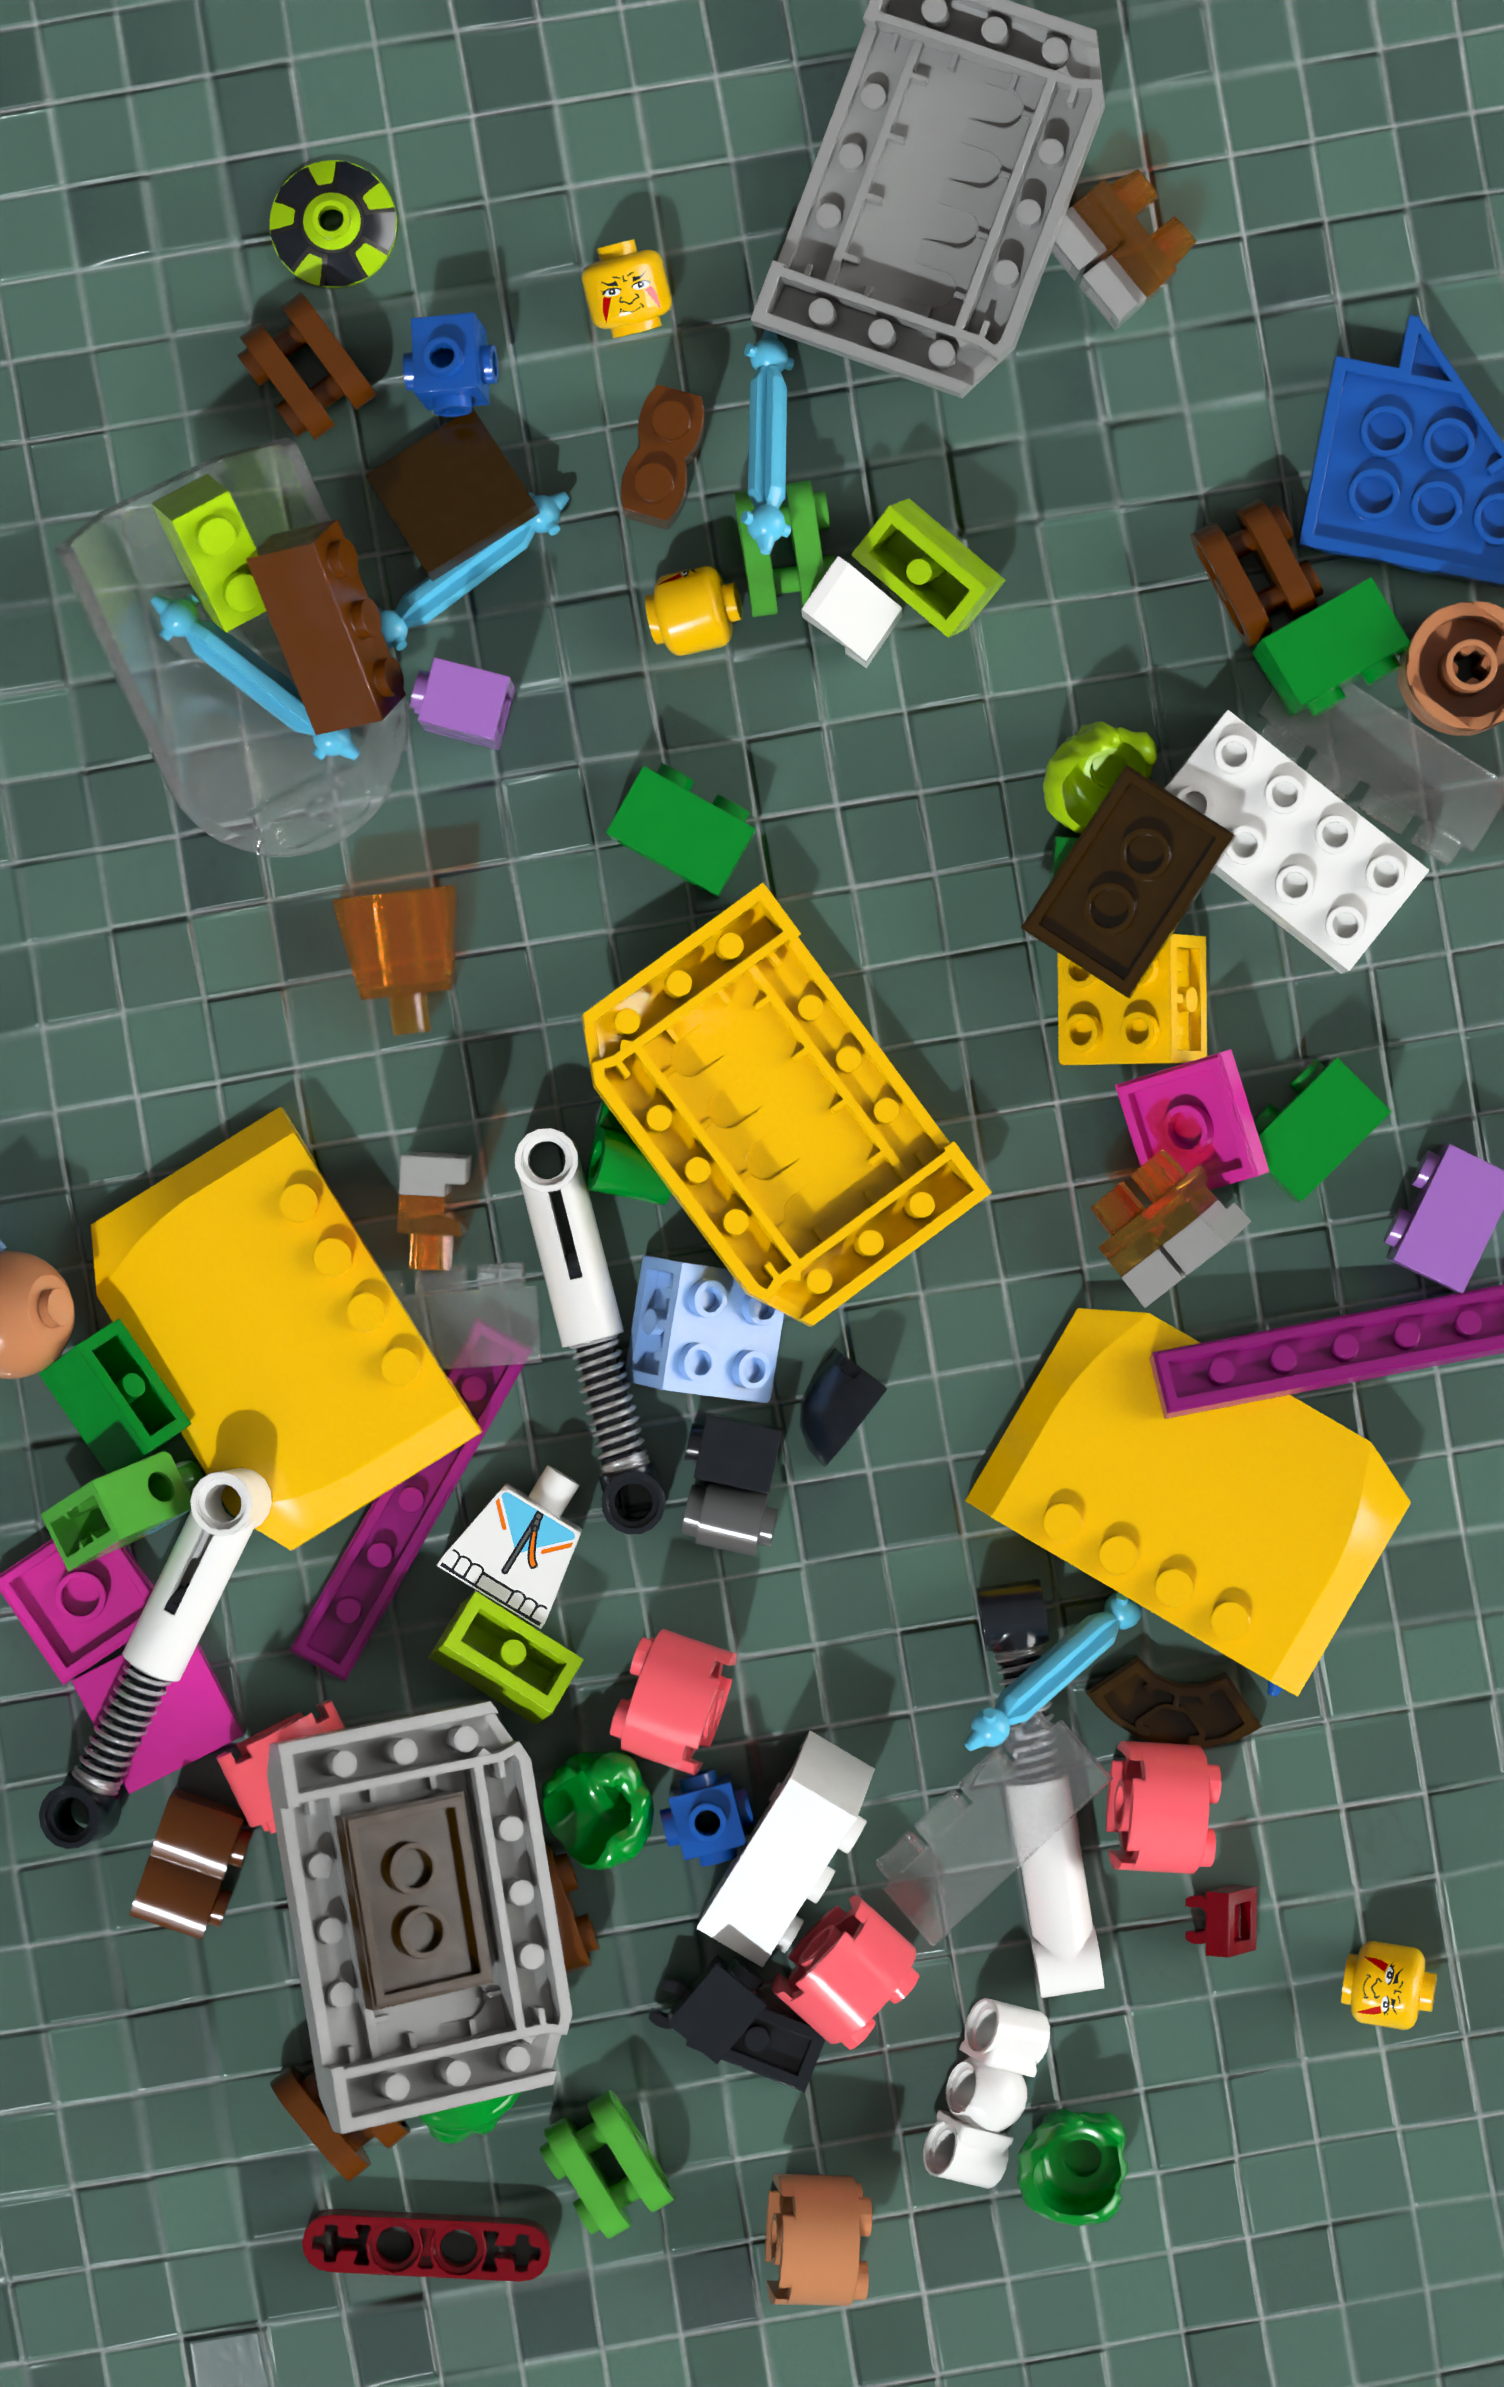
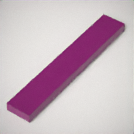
M1504 1284L1152 1352L1149 1359L1164 1419L1504 1353Z
M477 1318L449 1367L446 1376L450 1378L483 1433L373 1501L289 1651L342 1681H346L531 1355L533 1347L482 1318Z

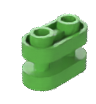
M810 480L786 483V503H782L779 507L785 518V524L791 526V540L795 566L772 569L770 554H761L757 541L750 536L747 530V524L741 523L742 513L744 511L751 512L754 509L748 495V489L734 491L752 618L778 614L776 599L778 594L799 592L803 608L835 561L834 554L822 556L819 537L820 530L830 529L825 491L813 492Z
M609 2089L587 2103L594 2122L578 2130L568 2116L563 2117L544 2129L547 2143L540 2146V2151L554 2176L558 2180L567 2176L580 2198L573 2201V2205L590 2234L593 2235L601 2230L608 2239H612L632 2226L631 2218L626 2209L628 2205L641 2198L648 2209L654 2213L676 2200V2196L664 2171L615 2093ZM608 2144L627 2175L613 2185L593 2154L594 2151Z

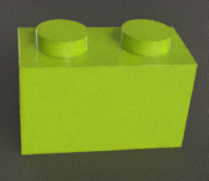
M207 473L151 503L207 617L227 633L266 612L246 558L256 550V547L229 490Z
M910 498L889 505L851 554L852 557L948 638L968 629L1006 581Z
M477 1591L460 1604L428 1657L534 1725H537L553 1713L584 1660Z

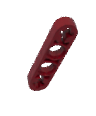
M328 2209L316 2214L308 2223L302 2240L303 2253L308 2262L318 2270L326 2272L514 2282L533 2280L541 2275L548 2266L552 2250L551 2239L546 2229L538 2222L526 2218L352 2209ZM332 2224L338 2226L340 2237L359 2238L361 2233L359 2225H370L371 2228L366 2242L368 2259H358L356 2256L360 2245L353 2244L341 2245L336 2256L326 2255L325 2245L315 2243L314 2236H322L326 2226ZM395 2226L409 2232L414 2244L413 2251L408 2257L396 2261L383 2256L377 2244L380 2233L388 2227ZM453 2230H463L470 2233L477 2242L478 2249L473 2259L466 2263L457 2264L445 2258L441 2251V2240L447 2233ZM486 2231L498 2232L495 2242L497 2246H512L516 2242L517 2235H529L530 2246L540 2248L541 2254L531 2255L528 2265L522 2266L516 2264L515 2254L511 2252H495V2265H484L488 2249Z

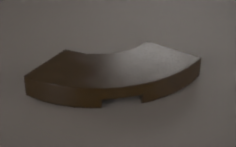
M1136 1655L1084 1690L1093 1703L1118 1726L1137 1737L1156 1743L1199 1745L1201 1748L1214 1747L1236 1741L1262 1727L1225 1672L1202 1682H1177L1155 1673Z

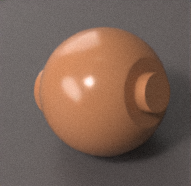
M19 1251L0 1252V1378L20 1379L43 1371L62 1354L73 1332L75 1308L67 1283L53 1266L32 1254Z

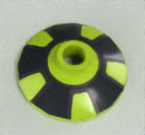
M339 160L320 161L298 170L282 185L271 208L270 235L277 255L292 274L304 282L317 287L339 289L354 286L367 280L387 261L396 240L397 216L387 189L371 172L350 162ZM334 209L343 214V223L339 229L327 231L320 226V218L327 210Z

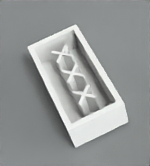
M1229 710L1219 718L1164 787V789L1237 835L1213 873L1340 974L1351 970L1430 871Z

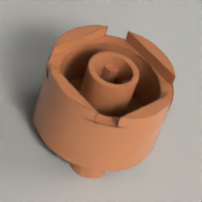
M1473 601L1455 603L1437 610L1419 624L1409 635L1410 643L1399 658L1401 667L1398 669L1397 685L1411 712L1428 727L1454 736H1471L1482 733L1504 721V608L1489 602ZM1470 655L1477 661L1473 672L1480 678L1479 680L1470 678L1466 682H1462L1456 677L1459 667L1453 662V659L1461 661Z
M775 2173L772 2180L778 2191H769L765 2227V2262H772L773 2265H778L779 2281L766 2280L771 2304L850 2306L853 2300H866L869 2286V2271L867 2261H859L860 2236L869 2237L871 2234L872 2202L870 2197H863L862 2184L855 2182L854 2177L851 2175Z

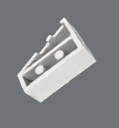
M809 1730L799 1747L800 1751L794 1765L782 1783L778 1782L769 1798V1805L752 1832L747 1835V1845L740 1846L737 1851V1857L731 1861L709 1898L697 1925L698 1930L762 1968L775 1948L783 1953L788 1950L804 1922L802 1918L796 1915L806 1898L815 1904L819 1901L835 1873L834 1869L827 1866L837 1849L846 1854L850 1852L867 1822L858 1814L875 1768Z

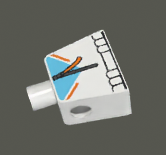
M549 1465L546 1466L529 1496L506 1483L443 1555L437 1566L541 1629L549 1616L583 1530L561 1516L580 1484Z

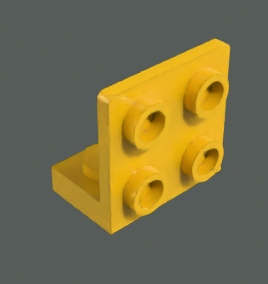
M1172 934L1131 998L1122 995L1058 953V1059L1060 1064H1184L1207 1057L1206 936Z

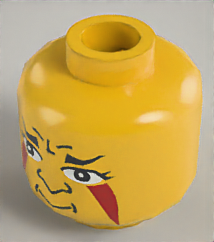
M634 239L597 248L600 261L589 264L583 269L581 274L593 324L601 329H610L612 338L631 335L662 326L660 316L670 310L672 297L660 254L653 250L637 251Z
M701 566L665 574L655 582L654 593L645 596L647 620L656 645L665 643L670 652L676 656L716 649L727 645L732 638L733 622L743 620L742 603L736 583L724 584L721 575L712 566Z
M1368 1941L1362 1945L1358 1955L1348 1954L1341 2003L1351 2005V2013L1356 2021L1360 2023L1408 2030L1416 2023L1419 2010L1432 2012L1437 1974L1425 1972V1958L1423 1953L1417 1948Z

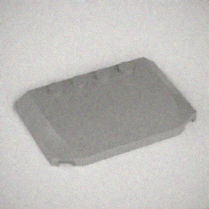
M870 0L863 17L866 26L780 256L778 261L772 260L750 321L756 327L953 396L964 398L1017 345L1105 110L1098 35L1095 29L1009 0Z
M477 1701L270 1743L267 1779L319 2097L333 2132L344 2134L554 2084L557 2070L552 2069L561 2035H567L573 2013L531 1758L520 1742L514 1741L495 1715V1713L499 1712L491 1701ZM451 1790L463 1791L494 1983L375 2011L366 2009L335 1816Z

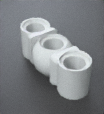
M988 1998L979 2000L972 2007L965 2025V2040L959 2050L970 2057L959 2063L952 2070L946 2086V2101L950 2112L938 2110L937 2122L930 2129L925 2140L923 2161L930 2175L988 2189L994 2187L1002 2179L1008 2162V2148L1014 2137L1003 2130L1014 2124L1021 2117L1027 2101V2086L1023 2075L1035 2077L1037 2072L1036 2065L1043 2058L1049 2044L1050 2025L1047 2017L1042 2012Z

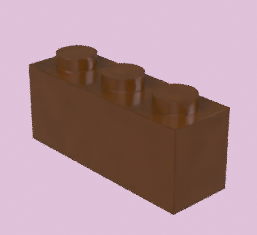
M338 519L270 535L246 558V561L315 735L383 721L406 696L403 672L398 661L390 655L381 632V617L378 607L367 596L358 572L357 553L352 543L345 539Z

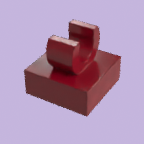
M1233 1884L1185 1899V1906L1199 1907L1206 1912V1929L1199 1928L1185 1932V1939L1190 1943H1206L1205 1956L1230 1958L1256 1950L1257 1886Z

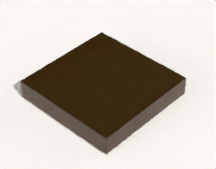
M473 407L471 413L457 416L365 475L432 582L540 514L535 502Z

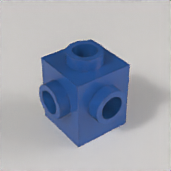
M475 313L411 318L412 352H407L403 355V375L407 390L414 391V394L427 411L433 410L434 414L438 416H464L472 412V406L490 405L489 384L498 382V358L495 346L493 344L487 345V331Z
M715 1769L699 1771L697 1775L688 1774L678 1778L680 1787L669 1789L668 1799L670 1807L660 1810L668 1847L680 1845L684 1861L698 1857L700 1866L714 1865L736 1858L737 1852L735 1847L747 1845L745 1828L756 1825L747 1788L735 1790L731 1774L717 1777ZM704 1810L713 1811L719 1816L720 1825L716 1830L702 1832L695 1824L696 1816Z

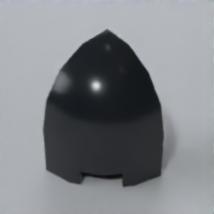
M836 1348L814 1375L801 1400L800 1428L808 1450L823 1467L827 1466L887 1390L886 1386Z

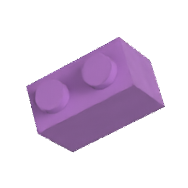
M434 657L430 672L423 670L418 672L410 707L415 708L414 713L419 714L418 721L427 732L500 750L515 687L508 676Z
M1441 1144L1437 1154L1429 1150L1425 1153L1414 1174L1411 1185L1420 1189L1409 1212L1399 1208L1390 1223L1384 1237V1243L1392 1247L1386 1259L1451 1291L1463 1293L1504 1210V1170L1451 1144Z

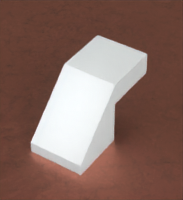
M839 556L801 609L803 619L845 646V654L865 668L869 666L902 617L901 606Z

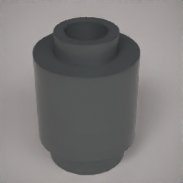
M710 1481L707 1487L692 1484L681 1534L696 1537L695 1543L755 1557L759 1545L771 1546L778 1509L767 1507L769 1494Z

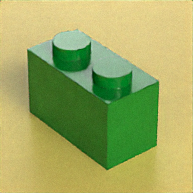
M1370 577L1266 636L1259 642L1252 654L1291 718L1306 709H1309L1312 716L1316 717L1347 698L1342 690L1343 688L1361 678L1364 679L1367 686H1371L1398 670L1401 665L1397 658L1409 645L1410 640L1374 580Z
M661 763L657 772L643 766L606 831L607 837L719 899L756 833V828L745 823L750 812L718 794L712 804L693 794L690 790L695 781L666 764Z
M1338 1057L1330 1058L1324 1065L1316 1058L1313 1059L1289 1083V1086L1296 1093L1279 1110L1270 1103L1253 1119L1270 1171L1266 1174L1294 1202L1301 1203L1392 1112Z
M120 1318L77 1344L39 1373L107 1474L140 1461L192 1424Z

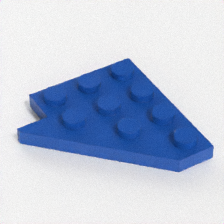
M1409 315L1405 323L1397 368L1336 356L1333 360L1296 547L1504 588V443L1420 317Z

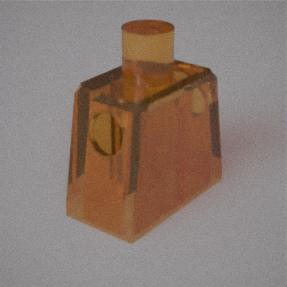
M455 885L333 899L335 915L360 998L365 1002L389 999L393 1036L431 1032L427 994L454 991L459 902L458 888Z

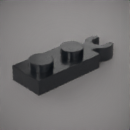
M663 1977L661 1983L662 1989L675 1993L679 1999L689 1989V1986L684 1981L676 1977ZM766 2005L721 2060L805 2093L825 2039L803 2019ZM651 2008L648 2019L653 2024L664 2029H673L667 2024L668 2013ZM688 2040L686 2041V2046L700 2051Z

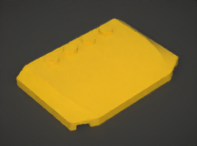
M761 883L583 1013L581 1020L594 1089L737 1283L748 1296L811 1327L992 1192L954 1141L950 1143L799 939L800 931L766 885Z
M278 1107L92 1223L91 1236L97 1297L112 1322L120 1318L192 1423L181 1431V1434L206 1475L234 1468H247L261 1475L271 1490L272 1505L269 1515L255 1529L292 1551L483 1433L450 1378H447L315 1164L314 1157L282 1107ZM227 1485L223 1490L221 1499L228 1511L237 1517L242 1506L241 1497L232 1486Z
M1077 1308L965 1501L1018 1534L1298 1697L1410 1506L1411 1501L1372 1442L1291 1395L1164 1419L1149 1358L1152 1352L1198 1344L1200 1342L1150 1313Z

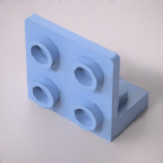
M643 1255L625 1372L628 1374L623 1378V1381L661 1390L768 1403L771 1399L784 1313L748 1296L726 1268Z

